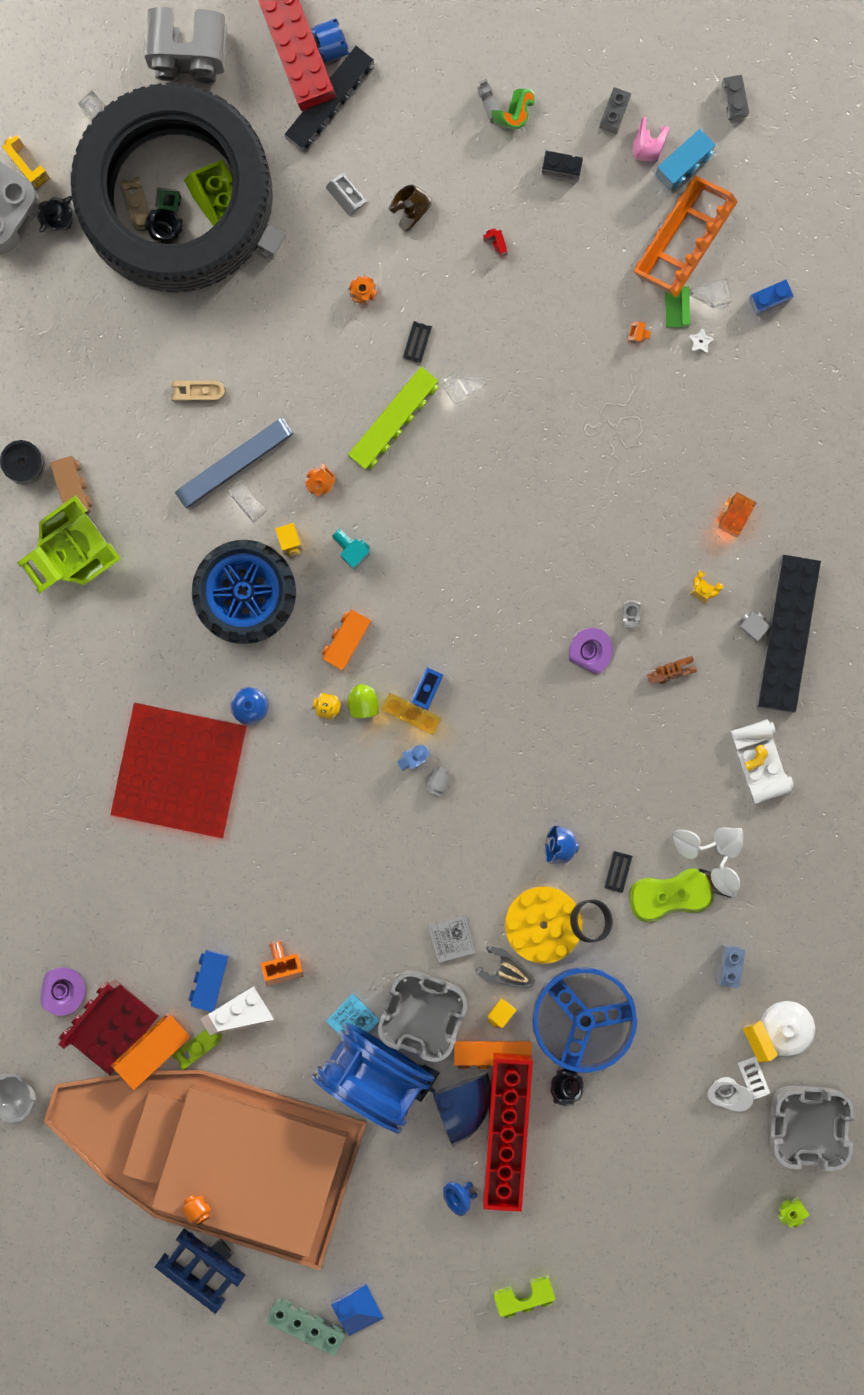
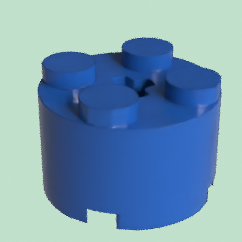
M337 18L325 21L311 28L314 38L320 44L317 47L324 62L333 61L350 53L343 31L339 29L338 25L340 24Z

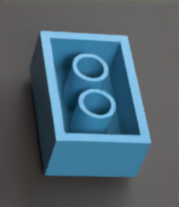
M701 129L697 130L657 167L655 176L669 191L674 188L676 190L685 183L684 181L688 175L692 177L699 170L698 168L702 162L706 164L713 157L712 155L715 153L713 150L716 145Z

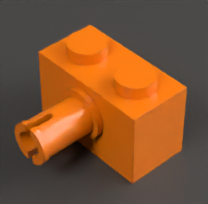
M281 941L276 942L277 950L275 949L274 942L269 944L273 960L260 963L266 987L304 977L298 953L285 957Z

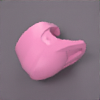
M643 117L633 142V156L635 160L658 162L670 128L662 126L660 136L653 139L650 137V130H646L647 117Z

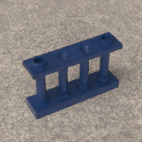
M183 1228L176 1238V1241L180 1244L170 1256L164 1253L154 1268L216 1314L226 1300L222 1295L231 1284L238 1287L245 1274L203 1243L192 1232ZM187 1248L195 1256L184 1268L176 1260ZM202 1260L210 1268L200 1280L191 1272ZM218 1272L226 1279L217 1291H214L206 1284Z

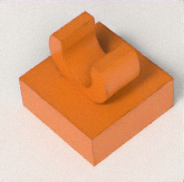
M640 321L631 322L627 341L636 343L641 342L642 339H650L651 331L644 330L646 323Z

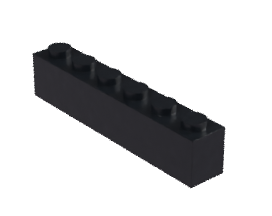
M355 46L330 77L337 97L303 110L284 134L285 139L302 152L306 149L309 150L315 143L314 138L318 134L321 135L327 128L326 123L338 115L339 107L346 105L350 100L351 92L353 90L357 91L363 82L361 80L365 75L369 76L375 68L373 66L374 59L358 46Z

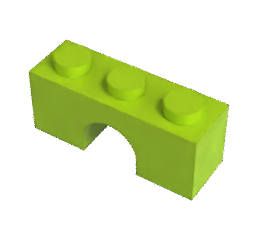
M546 1275L530 1280L532 1291L526 1298L516 1297L512 1286L494 1291L493 1295L500 1317L510 1318L515 1316L516 1312L522 1310L523 1313L534 1310L535 1306L541 1305L546 1307L552 1305V1301L556 1299L549 1276Z

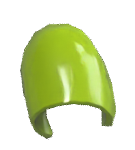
M358 684L351 689L347 705L352 718H367L378 715L379 702L375 689L365 684Z

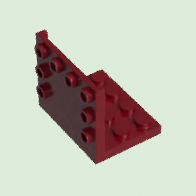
M116 979L111 982L107 981L96 991L98 996L94 1001L90 999L83 1007L86 1011L82 1015L78 1014L71 1022L73 1026L64 1030L59 1036L61 1041L58 1044L63 1049L72 1044L109 1076L115 1071L111 1065L140 1039L160 1016Z

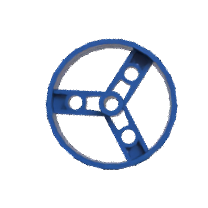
M593 967L565 969L549 979L537 994L532 1013L533 1032L544 1054L562 1068L578 1073L604 1070L615 1064L630 1048L637 1028L636 1007L628 990L613 975ZM579 973H592L603 976L614 982L621 989L626 997V1001L587 1008L562 979ZM547 992L573 1021L560 1058L547 1049L538 1029L539 1008ZM567 992L570 994V1000L564 1003L560 1001V995ZM576 1002L582 1008L577 1009L573 1016L568 1006ZM610 1009L618 1011L616 1018L610 1019L608 1017ZM604 1011L605 1019L595 1022L592 1012ZM583 1016H588L587 1022H580ZM630 1021L625 1041L612 1056L599 1063L580 1065L593 1028ZM576 1026L580 1030L586 1031L582 1040L574 1038ZM573 1042L580 1044V1049L576 1052L570 1050V1045Z

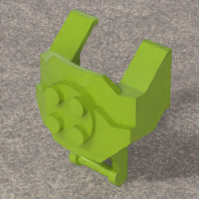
M76 495L39 522L37 548L17 562L19 567L22 566L35 584L39 594L58 580L86 585L121 559L111 543L107 544L90 518L84 514L87 510ZM32 560L47 580L44 584L28 561Z

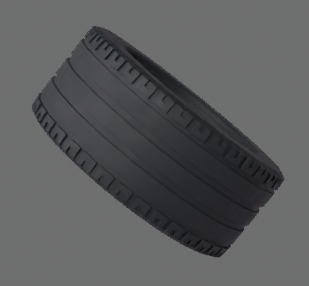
M162 83L150 84L149 87L145 88V86H142L141 88L133 89L131 93L126 92L124 95L117 97L118 100L115 102L114 100L111 101L110 104L104 107L102 112L100 111L92 119V124H89L83 132V138L79 140L75 150L77 153L73 157L71 195L74 210L82 230L95 251L108 266L124 278L140 286L158 291L179 292L183 290V292L194 291L196 288L203 289L209 287L214 282L218 283L226 279L227 275H232L240 268L241 264L246 263L252 256V252H255L258 247L257 244L268 226L273 200L272 179L265 151L258 135L248 120L232 104H228L225 99L217 94L213 95L212 92L203 88L197 89L193 85H179V83H166V85H162ZM166 135H186L208 143L226 159L233 174L231 198L221 219L202 236L179 244L154 243L137 236L118 219L114 205L115 183L125 160L142 144Z

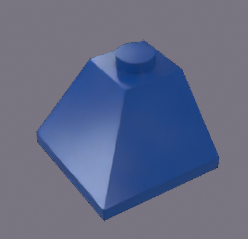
M367 1284L344 1294L331 1303L339 1322L349 1336L384 1319Z

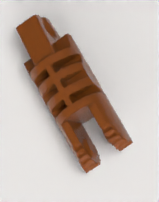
M693 656L655 668L656 671L647 674L649 683L660 682V684L697 672L694 666L681 670L682 666L694 661Z

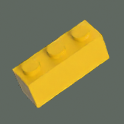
M291 523L275 528L284 555L289 557L299 555L300 550H303L295 524Z

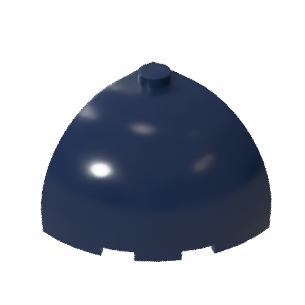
M488 1072L436 1090L433 1093L452 1147L470 1138L481 1126L487 1115L491 1093Z

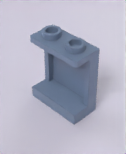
M728 945L721 946L716 978L717 984L734 988L740 987L745 956L744 949Z

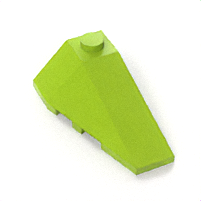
M223 159L191 172L184 179L193 199L213 226L216 225L225 213L232 194V176Z

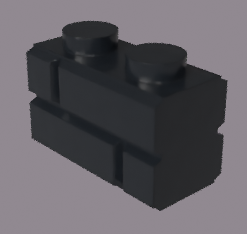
M546 150L541 173L579 180L583 157H573L572 155Z

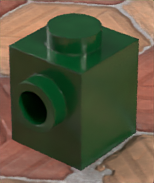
M157 187L155 206L158 209L177 211L178 206L181 204L180 191Z

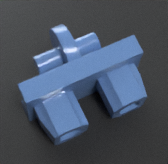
M415 745L403 752L404 757L397 761L401 770L404 771L409 767L414 769L426 762L425 760L429 757V749L425 745Z

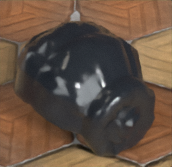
M151 209L146 218L145 228L149 231V235L153 240L169 243L173 239L178 238L182 231L183 220L170 210Z
M557 1069L556 1075L552 1078L550 1088L554 1104L573 1106L576 1101L581 1099L584 1082L578 1075V1072L568 1069Z

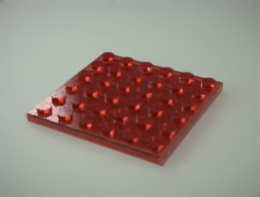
M134 702L110 815L223 839L247 726Z

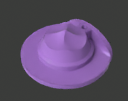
M592 627L581 630L571 641L569 661L593 674L601 673L608 666L613 653L612 642L609 636L598 628Z
M59 967L48 971L44 976L41 987L40 1001L42 1008L59 1016L74 1012L84 999L85 985L83 979L76 971L66 967Z

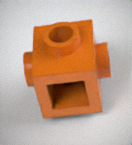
M365 275L363 277L358 276L356 280L353 279L348 290H351L350 297H352V300L361 305L363 303L368 305L370 300L373 301L377 290H375L376 285L373 283L374 280ZM361 285L366 287V290L363 292L359 290Z
M323 463L317 469L313 467L307 472L305 486L311 494L315 493L319 496L323 493L325 495L331 490V485L335 483L336 476Z

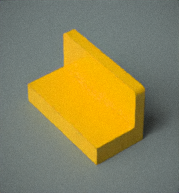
M761 1020L743 1028L759 1063L764 1061L770 1062L778 1055Z

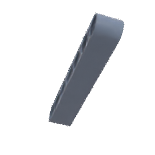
M283 417L278 419L180 487L175 494L185 508L192 506L284 442L294 432Z

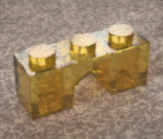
M389 693L381 709L431 735H434L442 719L392 693Z

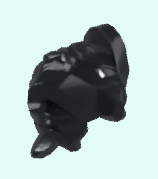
M72 196L64 199L52 197L48 201L39 203L38 208L40 211L37 214V219L41 224L40 233L46 229L66 231L71 229L73 224L72 210L69 204Z

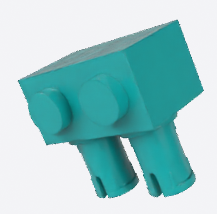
M340 528L332 535V538L343 548L340 557L354 571L371 555L369 551L370 546L363 539L360 541L356 538L351 540Z

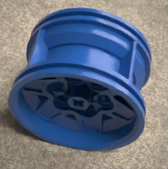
M345 1022L343 1025L345 1030L341 1029L339 1031L341 1036L339 1045L323 1066H317L316 1072L318 1074L313 1073L311 1079L327 1093L360 1115L387 1130L400 1134L402 1131L400 1126L406 1125L405 1117L412 1103L421 1090H428L430 1085L427 1082H433L435 1078L398 1050L385 1045L382 1040L351 1023Z

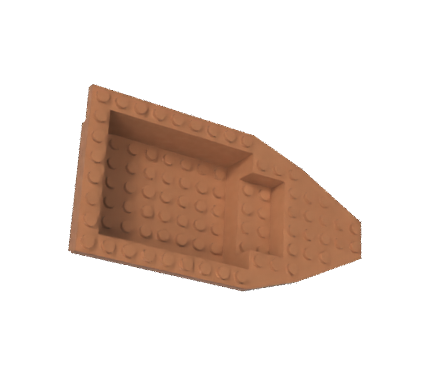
M202 1069L155 1070L135 1090L118 1074L59 1083L54 1087L44 1118V1123L107 1184L154 1218L317 1270H321L367 1121ZM191 1195L195 1197L203 1196L211 1208L210 1218L200 1225L196 1223L190 1224L182 1212V1207L185 1205L184 1200Z

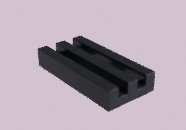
M416 321L413 322L403 355L404 359L417 363L422 362L432 326L417 323ZM416 327H419L412 355L408 356ZM423 329H426L419 358H415Z
M616 851L613 852L604 888L623 893L633 856ZM620 856L613 886H610L609 883L616 857ZM624 858H627L620 888H617Z

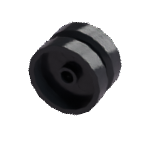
M17 440L6 445L1 452L0 466L5 476L15 483L26 485L35 482L41 477L45 468V459L40 449L34 444L25 440ZM20 460H25V463L23 465L19 464Z

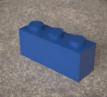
M205 950V953H201L198 963L201 964L200 972L196 971L194 983H197L195 991L191 990L189 1001L192 1002L191 1007L209 1012L215 1010L229 955L211 950Z

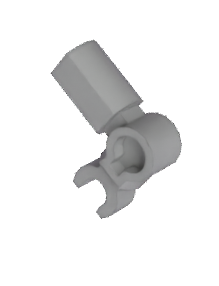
M487 79L479 81L480 85L477 86V90L481 100L484 99L483 105L490 121L493 120L491 116L492 110L499 109L494 97H491L493 93Z

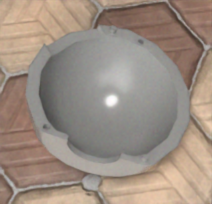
M4 1074L0 1076V1120L6 1123H17L24 1120L33 1111L36 1102L35 1092L29 1082L21 1075Z

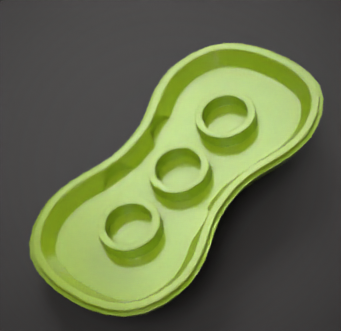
M696 868L687 869L669 879H640L632 885L629 892V902L633 914L640 921L647 923L656 922L674 912H703L711 906L714 899V893L707 876Z

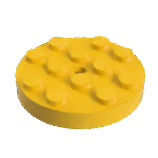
M548 886L533 887L519 894L509 906L505 918V931L512 948L521 957L534 963H553L565 958L573 951L579 941L570 925V916L573 908L576 906L575 902L563 891ZM579 911L578 926L582 932V918ZM542 921L547 922L545 929L540 927Z

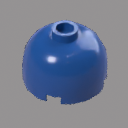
M253 687L238 690L230 703L231 713L234 718L245 725H254L261 722L267 715L269 707L268 699L264 693Z
M552 826L549 829L547 837L550 838L549 845L545 843L546 861L551 864L568 863L579 849V843L576 842L575 835L565 827Z

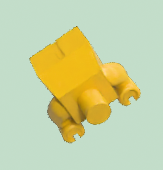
M700 570L693 580V589L690 595L706 604L709 599L718 596L724 585H720L721 583L718 582L715 588L711 584H707L702 579L705 576V572L702 573V570Z

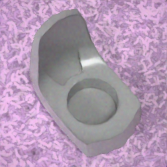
M628 600L624 602L623 607L624 626L627 628L638 627L641 619V604L636 600Z

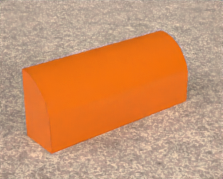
M166 1013L124 1052L111 1067L135 1090L176 1052L190 1036L169 1013Z

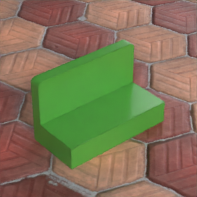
M684 286L677 298L665 291L666 328L690 326L689 286Z

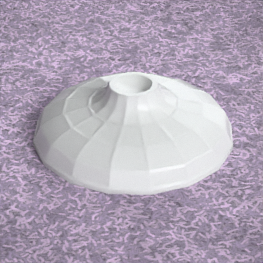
M783 1001L775 1003L764 1012L760 1019L778 1057L791 1058L799 1056L810 1047L814 1040L815 1024L813 1017L805 1007L797 1002Z

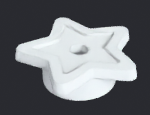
M701 329L697 335H689L693 342L692 351L702 350L708 353V344L714 339L706 336L704 329Z

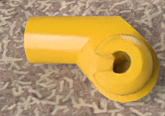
M763 745L755 748L756 754L754 759L745 762L748 771L764 764L768 752Z

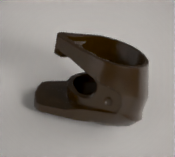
M411 184L403 187L395 194L388 209L393 214L403 209V216L399 222V227L403 231H409L430 208L432 198L424 190Z

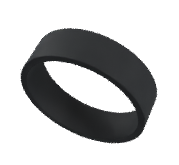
M595 899L585 900L573 908L570 916V925L575 936L581 941L588 943L601 941L609 935L612 929V914L603 902ZM588 902L597 905L605 918L604 930L594 940L583 935L578 926L579 911Z

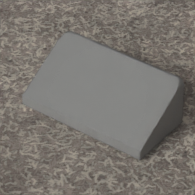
M344 172L330 180L326 186L329 193L349 216L367 203V200Z

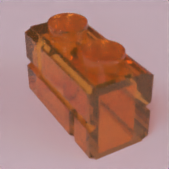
M736 492L734 496L730 494L725 503L728 505L726 511H721L716 520L719 522L717 527L735 537H739L757 502L739 492Z

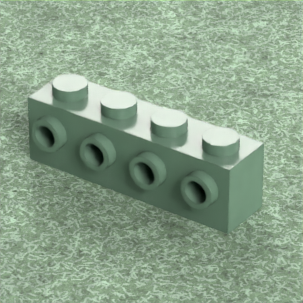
M276 1298L265 1323L332 1356H336L346 1334L343 1331V1327L334 1323L330 1325L326 1323L325 1318L319 1315L314 1317L308 1314L309 1311L299 1306L297 1309L291 1306L290 1301L281 1298V1300Z

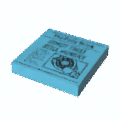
M352 993L326 1022L338 1034L341 1029L345 1030L343 1027L345 1022L351 1023L369 1033L380 1019Z

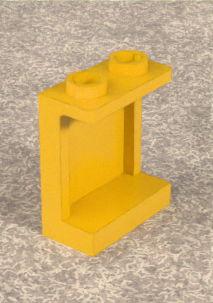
M17 135L5 140V145L2 148L25 178L30 181L35 190L50 179L41 165L31 171L20 158L17 152L24 147V144Z

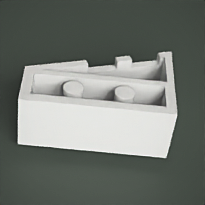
M255 987L244 991L200 1018L209 1035L266 1024L274 1020Z

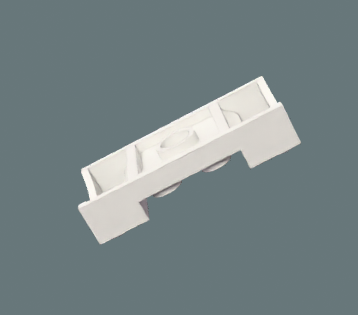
M768 719L730 731L754 804L791 793V788H794L791 776L787 777L784 773L773 740V733H776L773 722L769 723ZM763 745L768 752L764 764L748 771L745 762L754 759L756 754L755 748Z

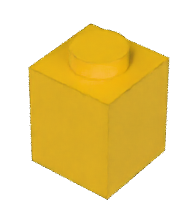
M501 997L487 1014V1017L490 1018L488 1022L495 1028L498 1026L503 1028L517 1010Z

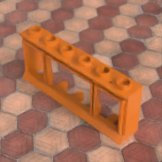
M695 175L687 184L683 195L678 198L672 212L667 215L665 223L657 231L652 243L647 246L645 254L637 262L634 273L639 279L677 298L738 203L734 195ZM703 190L726 200L723 206L719 205L717 207L715 218L692 208ZM690 214L706 222L707 231L702 238H697L695 242L696 248L692 254L686 255V263H683L663 252L687 215ZM659 259L681 269V271L677 270L675 272L676 279L671 286L649 275Z

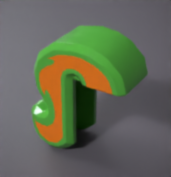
M520 88L514 90L508 113L501 110H492L491 116L493 121L501 128L519 129L523 127L529 116L527 106H533L535 102L533 91Z

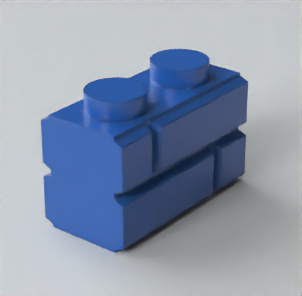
M785 279L751 294L749 300L756 315L792 300L794 296Z
M426 667L410 703L428 710L444 675Z

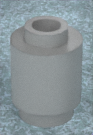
M437 767V770H432L427 783V792L442 796L443 792L445 793L451 776L447 774L448 770Z

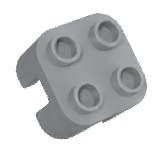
M168 7L148 9L144 57L148 67L156 70L155 78L163 81L178 80V73L194 74L193 80L196 82H216L217 74L224 73L227 24H225L224 14L213 10H196L193 41L190 43H179L180 31L178 27L173 26V10Z
M0 162V254H5L13 250L18 244L20 236L17 231L25 218L28 217L33 220L39 212L40 198L28 179Z
M416 970L403 971L393 981L379 1020V1037L385 1045L393 1049H405L420 1055L419 1058L430 1062L442 1061L453 1050L458 1029L467 1010L466 996L463 990L455 984Z
M785 1086L775 1092L771 1100L769 1148L772 1155L783 1166L791 1169H801V1165L819 1166L822 1170L837 1171L844 1168L850 1162L853 1153V1143L848 1138L849 1121H854L853 1103L846 1095L834 1088Z

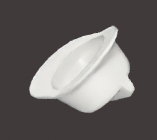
M723 1077L715 1080L708 1089L709 1100L713 1104L729 1110L741 1112L749 1109L753 1104V1095L749 1089L738 1085L732 1078Z

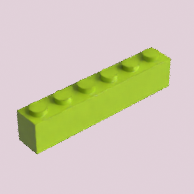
M421 366L349 452L348 457L365 471L368 468L373 469L378 462L376 458L381 453L384 455L390 448V441L392 439L396 440L403 431L400 429L405 424L409 425L415 417L413 415L417 409L420 411L427 403L425 399L429 394L433 396L439 389L437 386L439 380Z

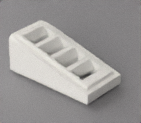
M756 1056L737 1063L746 1087L753 1095V1100L770 1094ZM754 1063L755 1067L744 1070L745 1066ZM755 1071H757V1073H758V1074H756V1075H754V1076H751V1077H749V1078L747 1077V1074H749V1073H752V1072H755ZM760 1078V1082L750 1085L751 1081ZM760 1086H763L764 1088L757 1092H753V1089L758 1088Z

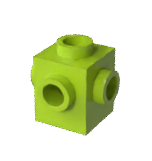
M798 1197L783 1201L780 1204L781 1207L778 1208L780 1221L783 1225L787 1224L790 1228L800 1226L804 1223L803 1219L810 1216Z

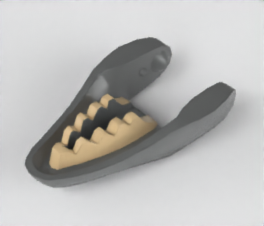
M486 947L488 953L500 955L501 962L497 971L493 974L484 972L481 967L476 968L475 971L481 978L495 984L520 988L533 987L535 983L533 976L508 952L498 947Z

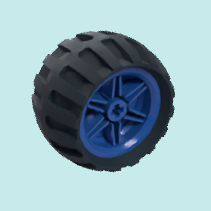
M253 540L230 541L213 549L199 564L192 583V601L196 614L202 624L215 636L237 644L257 643L273 636L288 621L296 600L295 579L286 560L270 546ZM240 569L246 570L245 576L239 575ZM259 577L263 578L264 582L261 585L256 583V580ZM224 580L230 581L229 587L223 586ZM240 587H248L246 591L248 594L246 596L238 594ZM261 596L265 598L263 604L258 603V598ZM226 599L231 600L230 606H225L224 601ZM244 607L249 609V613L246 615L241 612Z

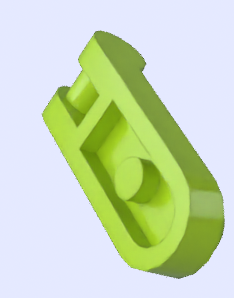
M205 1029L174 1052L172 1057L178 1060L181 1064L179 1066L184 1070L221 1041L222 1033L209 1035L207 1029ZM185 1051H188L191 1055L189 1059L184 1057L183 1053Z

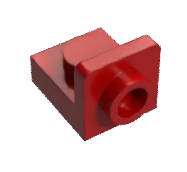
M496 228L486 231V234L483 235L484 242L495 239L492 242L495 253L499 252L500 257L508 255L502 231H497Z

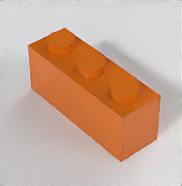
M352 609L350 612L346 611L341 619V622H343L341 628L335 629L331 636L334 639L330 646L326 645L322 652L324 661L344 671L372 622Z

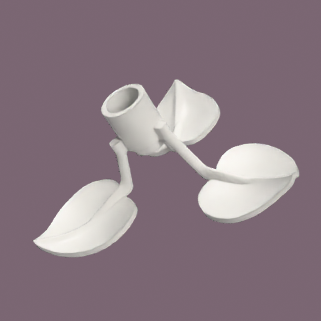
M719 828L714 833L715 842L705 846H699L701 841L695 833L688 830L675 831L673 833L675 846L685 858H696L699 855V850L702 851L717 846V851L725 855L720 864V869L715 868L712 870V882L721 893L730 897H736L740 887L739 877L731 868H724V864L728 857L734 858L740 854L743 844L742 828Z

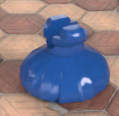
M448 1182L443 1187L446 1204L456 1215L464 1216L470 1209V1199L474 1200L477 1198L476 1192L472 1194L469 1192V1188L473 1187L471 1182H466L463 1186L455 1182Z

